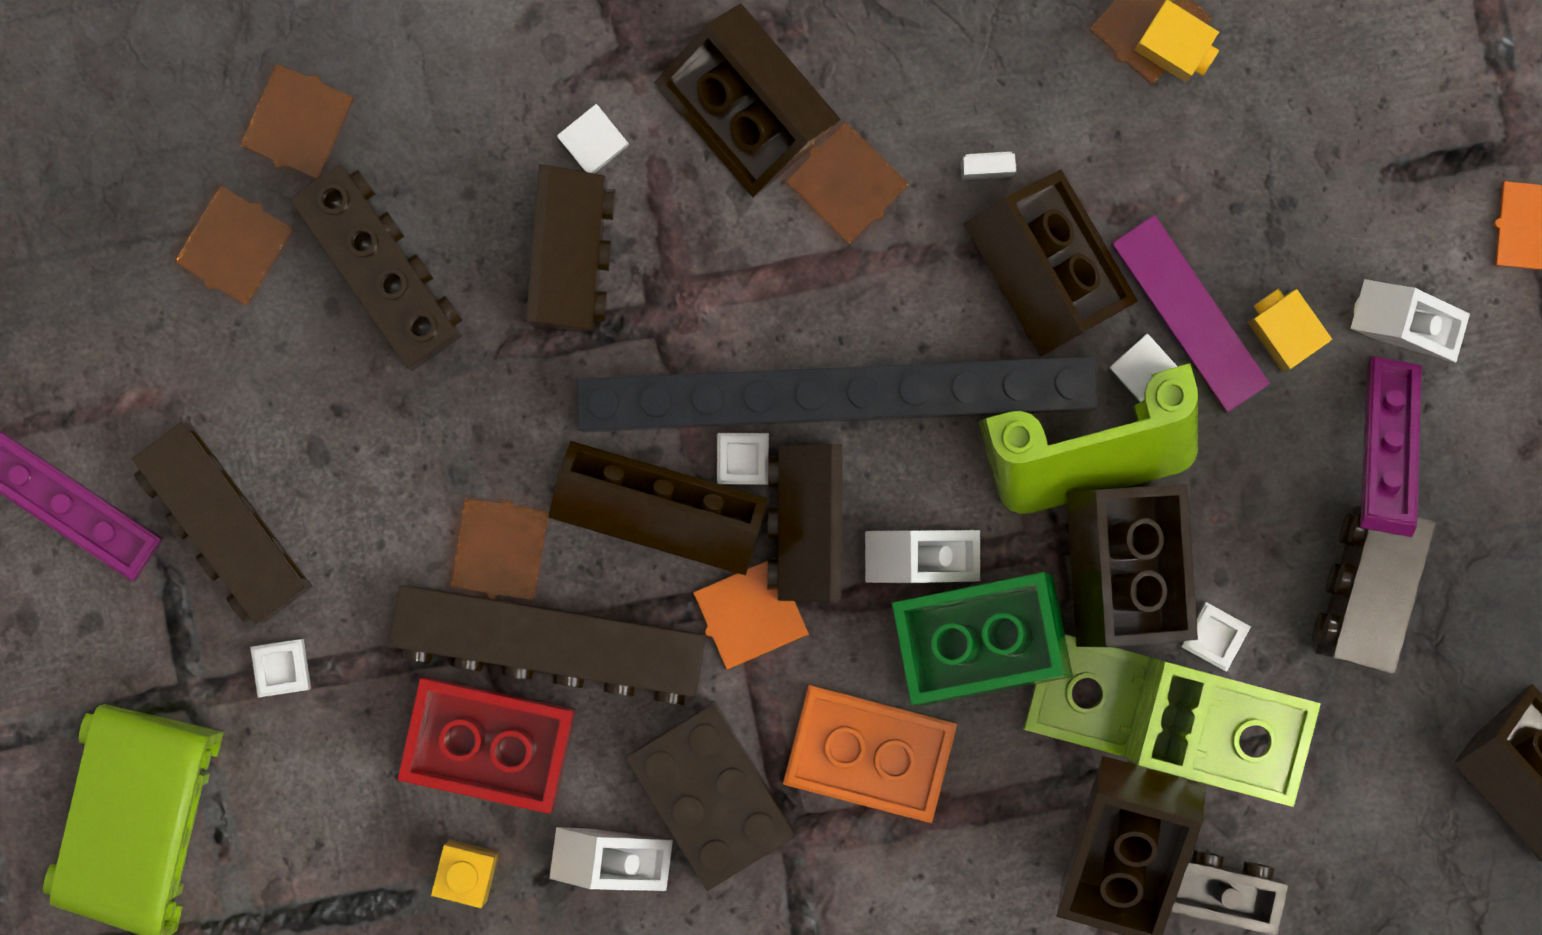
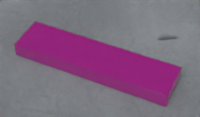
M1155 215L1111 244L1122 263L1225 413H1228L1270 384Z
M1371 356L1368 363L1360 528L1413 537L1417 528L1422 365Z
M0 430V494L130 581H136L163 541V538Z

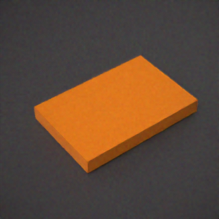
M808 684L783 785L932 823L957 723Z

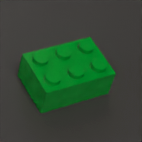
M1041 572L892 603L911 705H932L1073 677L1054 576Z

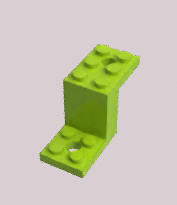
M1066 634L1065 638L1073 677L1034 684L1023 729L1026 731L1123 756L1142 767L1294 807L1321 705L1318 702L1115 647H1076V637ZM1084 678L1095 680L1101 690L1098 702L1089 708L1079 707L1072 698L1074 685ZM1249 726H1261L1268 735V745L1261 754L1248 756L1240 747L1239 739L1241 733Z

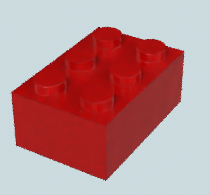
M431 676L422 677L418 685L397 781L551 814L555 809L577 709Z

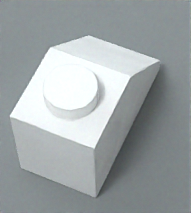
M1364 279L1360 296L1354 306V318L1350 329L1380 342L1442 360L1457 362L1470 313L1417 288Z
M980 530L865 531V582L927 583L980 581Z
M556 827L549 879L587 889L666 891L673 840L600 829Z

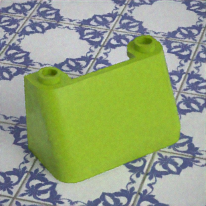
M1191 364L1151 374L1152 378L1147 383L1144 392L1145 399L1132 406L1136 422L1049 446L1039 420L1032 414L1014 411L978 421L996 490L1002 504L1010 511L1019 514L1033 513L1067 504L1066 492L1126 488L1174 475L1188 469L1194 463L1198 453V391Z
M107 704L99 705L94 714H85L79 732V743L85 744L59 857L57 865L51 864L49 866L43 885V893L50 895L51 906L138 935H172L177 931L183 906L177 905L175 901L171 900L182 894L184 884L180 883L202 787L208 783L210 773L200 770L208 769L211 756L218 757L224 731Z

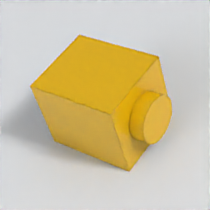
M1166 0L1134 51L1186 83L1194 71L1203 76L1215 59L1219 49L1212 46V43L1219 34V31L1171 1Z
M1279 288L1253 306L1258 315L1247 322L1282 372L1292 369L1333 340L1297 289L1285 296Z
M450 839L443 846L431 896L482 908L488 900L500 852Z

